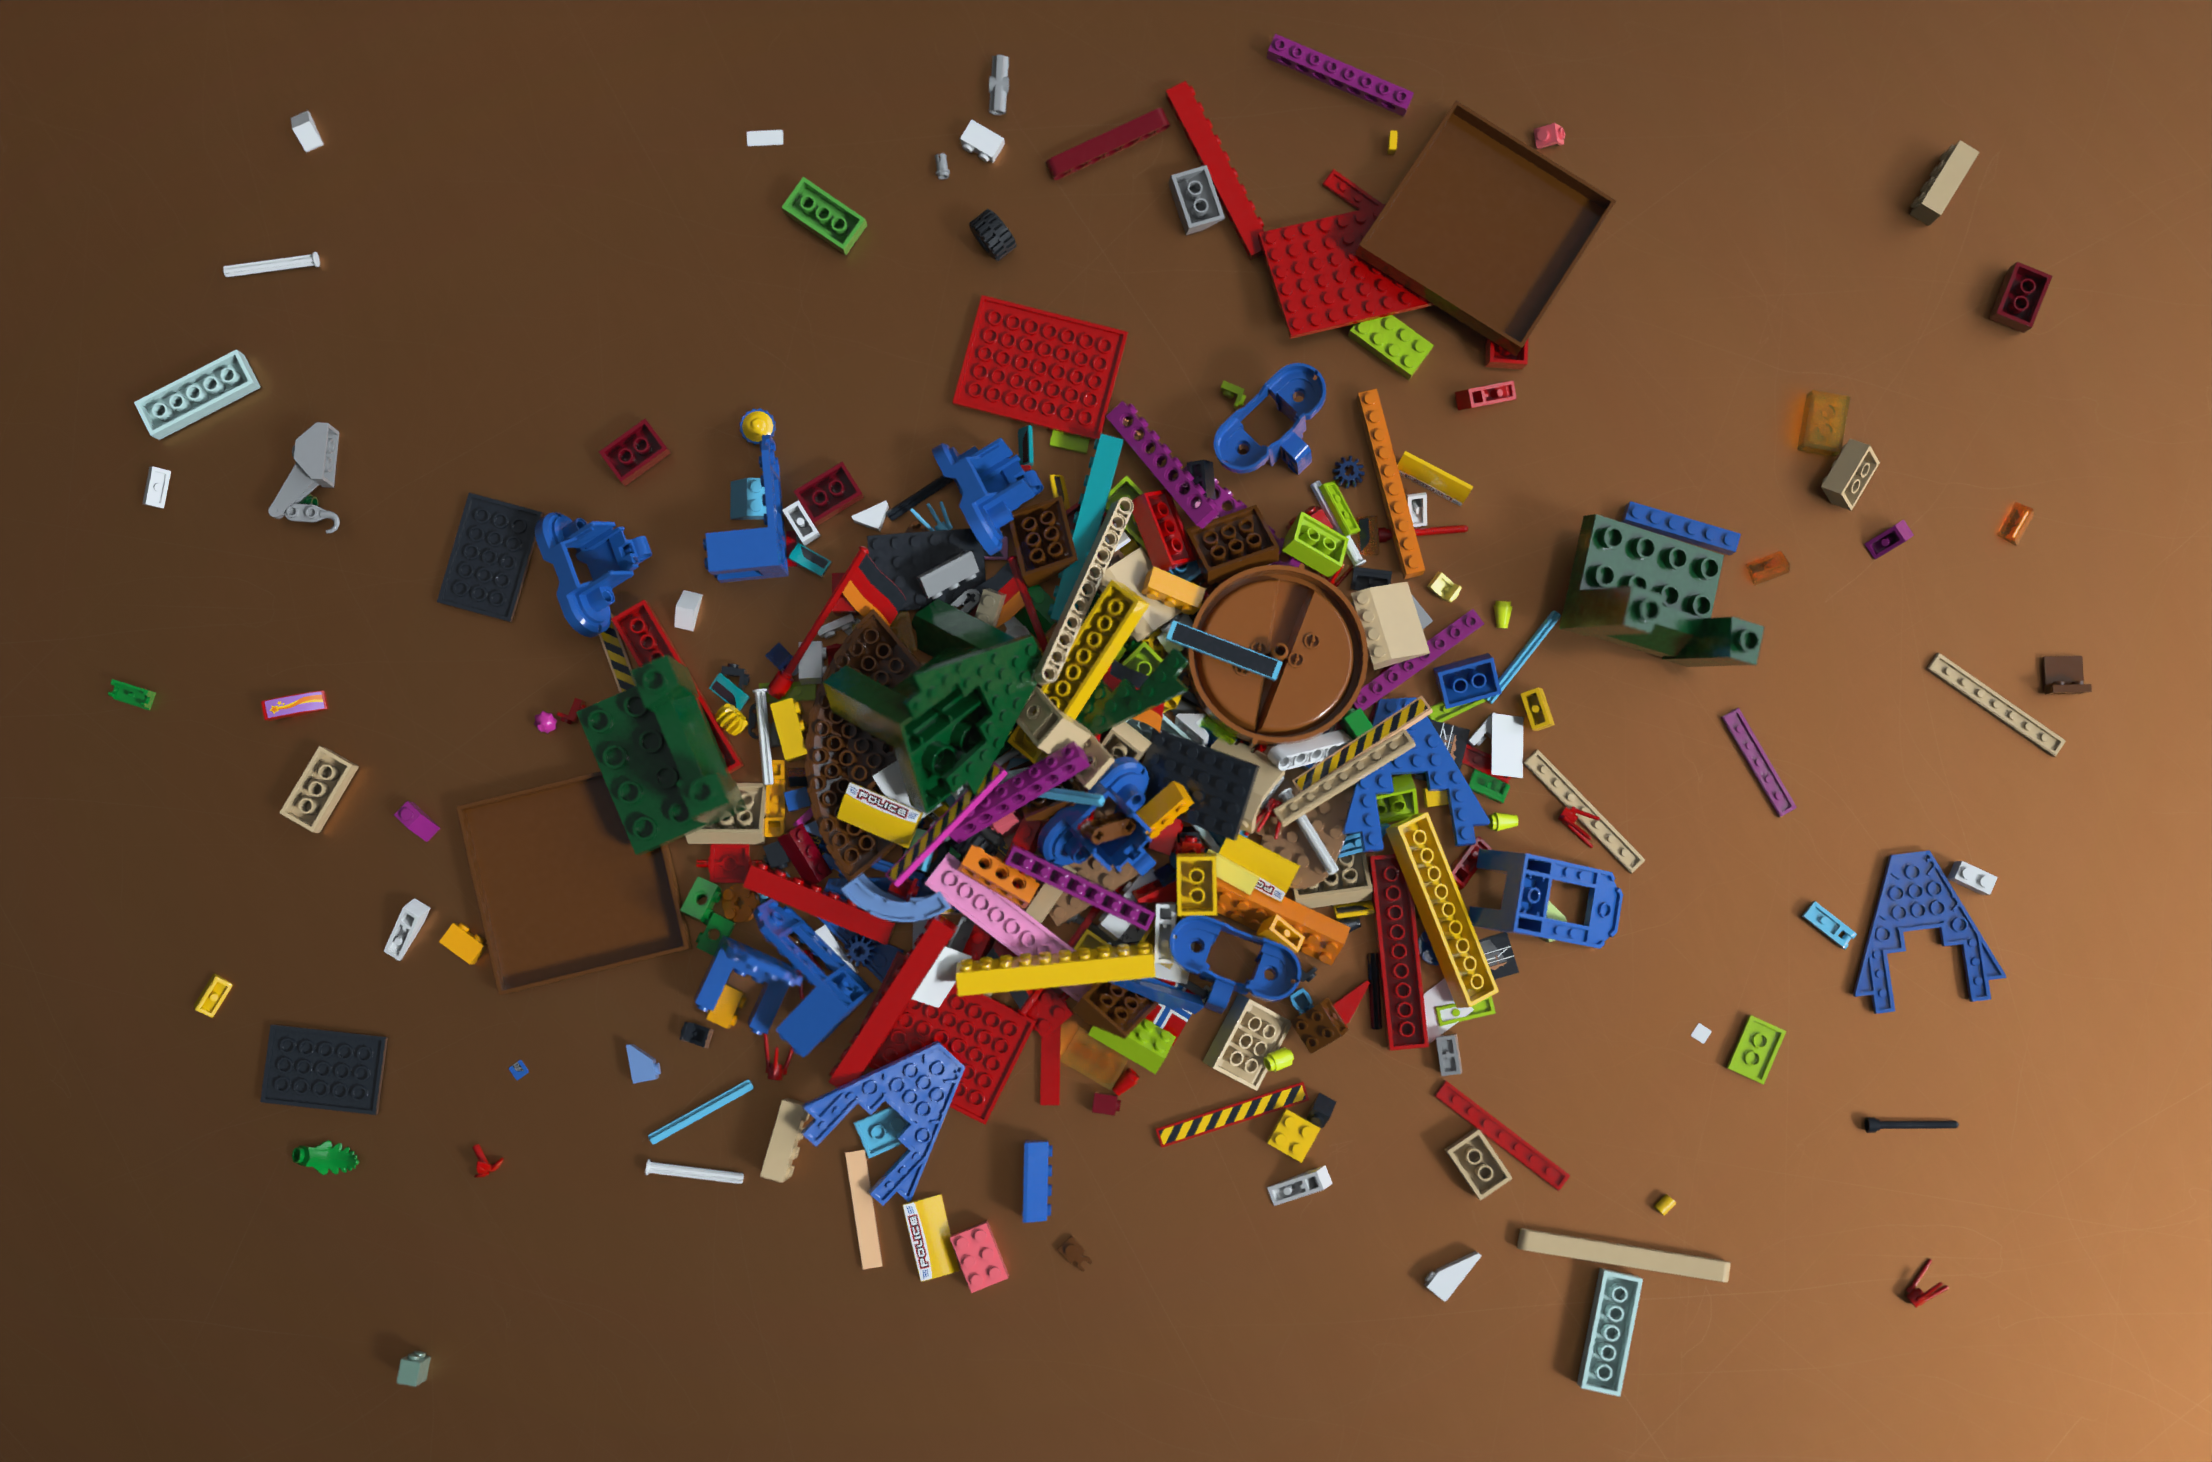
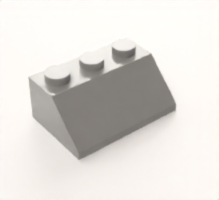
M1207 165L1171 175L1168 184L1186 235L1203 231L1225 219Z
M966 550L917 576L916 579L926 598L932 597V599L943 595L941 591L947 588L950 591L960 586L958 582L964 579L967 582L977 577L975 573L979 572L972 551Z

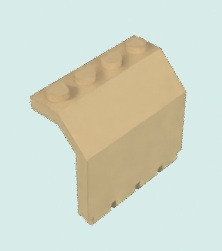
M1227 735L1223 738L1218 737L1210 748L1260 766L1240 830L1252 834L1256 828V816L1263 800L1284 776L1285 770H1279L1270 761L1268 755L1258 750L1254 752V748H1250L1246 744L1240 742L1237 745L1238 741Z

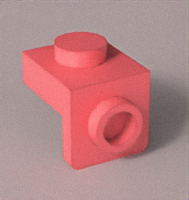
M1556 123L1534 129L1536 148L1541 149L1554 144L1564 145V129Z

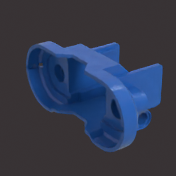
M1304 363L1289 364L1276 372L1246 406L1235 411L1218 428L1214 437V450L1220 464L1227 470L1235 473H1249L1266 464L1265 462L1272 467L1281 458L1296 475L1305 470L1312 463L1311 449L1302 440L1303 433L1306 431V420L1311 419L1320 411L1326 399V385L1321 373L1314 367ZM1270 394L1276 402L1277 410L1286 415L1294 425L1278 441L1270 444L1268 447L1266 445L1261 447L1244 431L1241 421ZM1301 396L1304 399L1301 402H1296L1294 398ZM1245 449L1248 453L1241 455L1239 451Z
M1002 438L995 440L981 450L973 446L962 454H959L954 447L950 448L948 444H939L932 449L934 458L944 477L954 479L962 496L959 506L976 538L986 552L992 556L1002 550L1003 534L1000 528L1014 520L1011 512L1042 492L1043 484L1036 471L1030 470L1025 472L1019 463L1020 457L1017 454L1013 456L1012 450Z
M552 512L536 523L535 537L543 560L553 564L559 579L556 596L567 622L579 634L586 637H596L610 626L611 611L609 605L615 601L612 589L634 576L633 570L639 567L638 564L653 555L646 536L626 539L623 532L625 530L624 527L613 529L616 526L615 522L593 521L587 524L582 518H577L573 521L561 513ZM567 548H576L577 552L575 555L577 560L587 564L593 579L592 581L580 584Z
M1132 757L1117 758L1087 792L1103 795L1104 799L1109 796L1117 804L1114 813L1122 812L1125 817L1135 819L1136 828L1131 834L1100 844H1094L1091 839L1082 837L1076 827L1098 806L1076 803L1074 806L1061 808L1042 828L1038 837V849L1041 855L1048 862L1059 866L1070 865L1074 862L1081 864L1093 855L1109 872L1112 870V865L1120 872L1122 871L1121 868L1129 862L1140 875L1144 876L1157 863L1142 848L1148 841H1152L1145 833L1146 831L1150 832L1152 829L1135 813L1145 801L1144 794L1149 784V775L1145 767Z
M1194 915L1182 919L1174 927L1169 938V951L1174 962L1183 970L1196 975L1200 974V979L1212 983L1204 1003V1008L1220 1014L1224 1012L1232 991L1241 995H1247L1250 991L1251 995L1265 1001H1278L1289 996L1299 984L1301 966L1297 956L1288 947L1263 937L1242 932L1208 916ZM1220 930L1261 945L1259 954L1255 958L1257 963L1250 980L1247 979L1244 984L1218 976L1209 970L1210 965L1206 963V959ZM1198 943L1201 950L1199 952L1192 951L1191 944ZM1265 971H1271L1274 974V978L1272 980L1266 979L1264 976Z

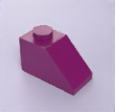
M1903 519L1865 543V546L1876 560L1910 539L1914 534Z
M407 801L394 814L409 830L426 842L441 829L414 802Z

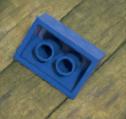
M1489 653L1433 668L1437 687L1446 709L1502 694L1494 658Z

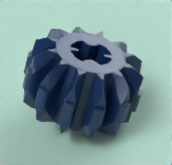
M1349 456L1347 461L1342 457L1340 459L1341 463L1336 462L1335 466L1337 468L1332 470V473L1338 474L1333 479L1334 481L1340 479L1338 486L1345 483V488L1348 489L1351 483L1352 487L1355 488L1357 486L1356 482H1362V478L1359 476L1365 475V472L1360 471L1364 465L1360 464L1357 466L1358 458L1352 462V456ZM1351 469V474L1349 476L1345 475L1346 471Z
M855 934L854 940L852 938L847 940L850 945H845L844 948L850 951L844 955L845 957H852L849 959V963L856 960L855 966L858 967L861 961L863 967L867 966V961L870 963L874 961L871 956H876L877 952L872 949L876 948L877 945H870L872 939L869 938L866 941V937L862 935L860 940L859 935ZM860 946L863 947L862 950H865L861 955L856 950Z

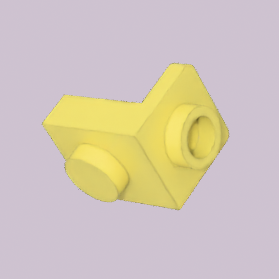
M1439 571L1427 586L1440 599L1450 603L1459 596V592L1462 589L1460 585L1454 584Z

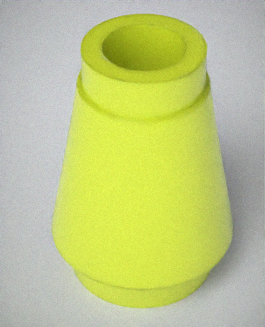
M1496 601L1494 605L1496 628H1508L1513 608L1511 601Z
M1496 812L1489 815L1490 830L1500 831L1518 826L1517 815Z

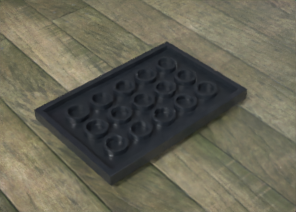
M469 493L437 602L512 623L536 542L535 526L543 518L544 513Z
M971 528L867 536L868 556L877 568L898 586L906 598L900 611L924 609L936 599L951 605L966 590L974 589L986 581L984 549ZM966 550L972 551L979 572L975 573L977 577L967 582L965 579L958 582L960 586L950 591L948 588L941 591L943 595L932 599V597L926 598L916 577Z
M1153 728L1150 738L1152 744L1147 749L1142 764L1149 775V784L1144 794L1145 801L1143 805L1145 806L1166 786L1175 781L1185 787L1194 802L1177 819L1231 840H1237L1260 766L1161 729L1159 732Z
M271 1024L260 1102L378 1115L388 1037Z

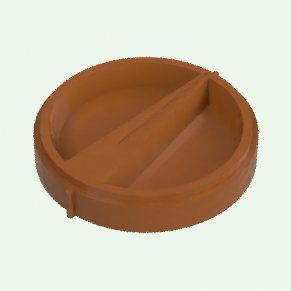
M1303 563L1298 567L1287 565L1254 567L1232 576L1207 597L1192 624L1194 629L1283 662L1276 681H1273L1192 649H1186V659L1189 661L1187 664L1188 677L1198 702L1210 718L1221 728L1242 740L1250 742V748H1253L1256 744L1276 746L1299 743L1323 734L1334 726L1352 707L1365 680L1368 665V647L1365 631L1356 610L1338 588L1323 577L1305 570Z

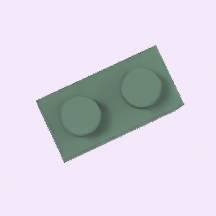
M414 1351V1353L401 1359L397 1383L416 1387L427 1379L431 1356H426L425 1352Z

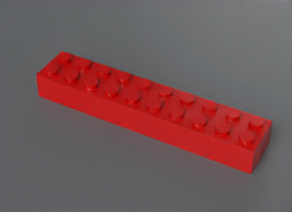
M645 599L611 619L639 667L666 655L686 667L649 602ZM692 677L699 694L698 699L731 774L743 767L744 764L723 728L716 721L713 711Z
M1396 854L1368 857L1372 884V902L1375 911L1374 922L1387 1050L1429 1047L1414 900Z
M940 914L928 920L924 926L926 932H922L913 943L916 946L915 949L908 951L904 957V966L898 967L892 978L895 980L893 982L890 981L881 993L884 995L883 998L880 997L871 1008L873 1013L866 1016L860 1025L863 1029L858 1030L851 1039L850 1043L852 1046H848L839 1058L842 1060L841 1063L838 1062L830 1071L829 1076L831 1078L828 1081L829 1083L839 1088L862 1077L959 926Z

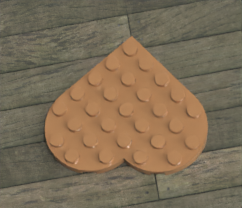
M1298 767L1285 770L1283 776L1285 779L1271 798L1285 803L1278 795L1288 788H1292L1294 796L1298 795L1300 792L1292 780L1306 772V770ZM1348 787L1305 814L1335 863L1347 837V834H1343L1342 831L1354 790L1352 787ZM1261 808L1259 809V811H1258V813H1257V816H1258L1259 813L1262 811ZM1269 816L1260 832H1257L1256 829L1263 817L1259 820L1254 832L1263 837L1261 846L1300 866L1289 888L1307 889L1321 883L1329 876L1296 820L1285 827L1281 824L1277 839H1274L1278 818Z

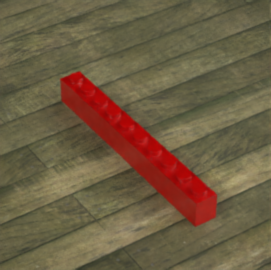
M1184 81L1166 90L1165 97L1201 166L1207 165L1218 199L1251 261L1263 255L1258 234L1264 232V223L1260 217L1256 216L1253 202L1251 200L1248 201L1245 186L1238 182V173L1234 167L1231 168L1227 152L1222 151L1220 138L1217 134H1213L1211 130L1213 128L1209 118H1205L1201 102L1196 101L1194 97L1196 93L1192 85L1188 86L1187 82Z
M1023 816L1003 863L1005 864L1013 844L1035 853L1039 834L1049 820L1026 821ZM998 872L997 877L1003 879L1002 875ZM1012 882L1013 886L1018 889L1019 885L1016 882ZM975 923L962 953L972 956V961H979L989 953L995 938Z

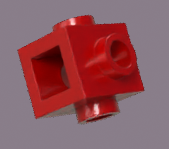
M1187 835L1186 838L1180 837V843L1176 844L1175 854L1204 853V845L1196 836Z

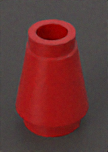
M1130 1067L1127 1070L1124 1069L1112 1090L1120 1096L1138 1084L1139 1075Z

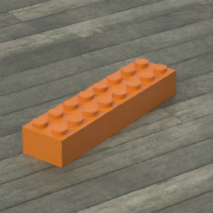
M1217 877L1218 914L1256 931L1259 930L1263 920L1277 914L1305 937L1299 951L1332 966L1345 944L1351 927L1286 897L1280 902L1255 888L1251 895Z

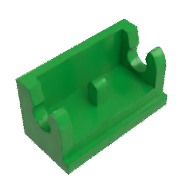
M112 679L111 685L114 686L112 692H108L109 696L115 700L146 710L151 709L156 692Z
M1476 769L1473 770L1468 781V785L1473 792L1499 804L1504 803L1510 789V784L1504 783Z

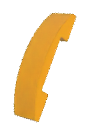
M772 760L774 783L766 785L764 837H779L785 832V760Z

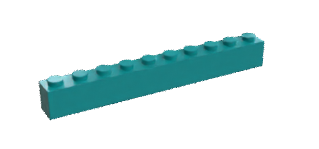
M1101 434L1100 439L1096 438L1093 447L1096 450L1095 457L1091 456L1088 468H1091L1090 475L1085 476L1083 486H1086L1085 494L1081 493L1078 502L1081 505L1080 512L1076 511L1073 523H1076L1075 530H1071L1078 561L1058 575V578L1061 579L1060 585L1055 586L1053 597H1056L1054 604L1050 605L1048 615L1051 616V621L1058 623L1100 530L1123 439ZM1075 603V608L1078 611L1079 606ZM1067 620V624L1072 626L1071 622Z

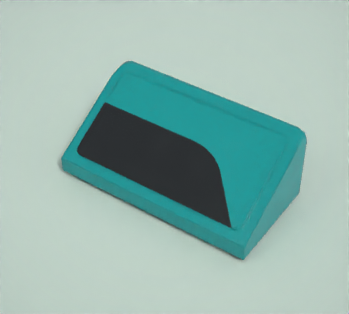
M1031 425L1018 430L1020 465H1034L1033 429Z
M800 543L796 545L788 557L789 560L823 578L832 562Z
M721 673L717 675L709 687L725 702L734 705L739 711L751 698Z

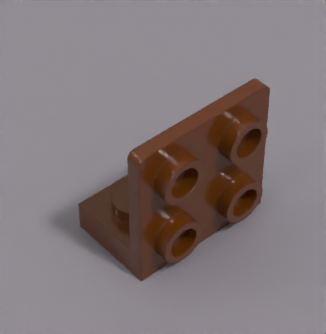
M2082 656L2043 657L2045 695L2085 694L2092 692V685L2084 684Z
M1328 997L1290 1021L1311 1054L1342 1037L1348 1031L1347 1026Z

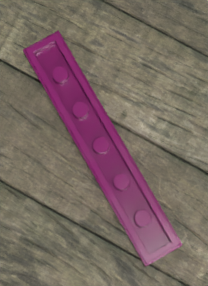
M1736 708L1722 716V721L1778 817H1782L1796 809L1795 803L1740 709Z

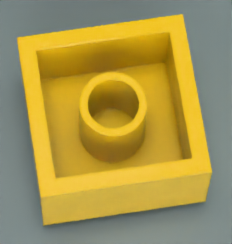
M1285 1108L1266 1142L1302 1163L1321 1128Z

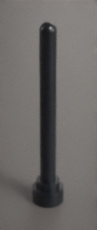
M1866 1117L1864 1127L1866 1133H1876L1880 1129H1956L1959 1127V1123L1957 1121H1879L1875 1117Z

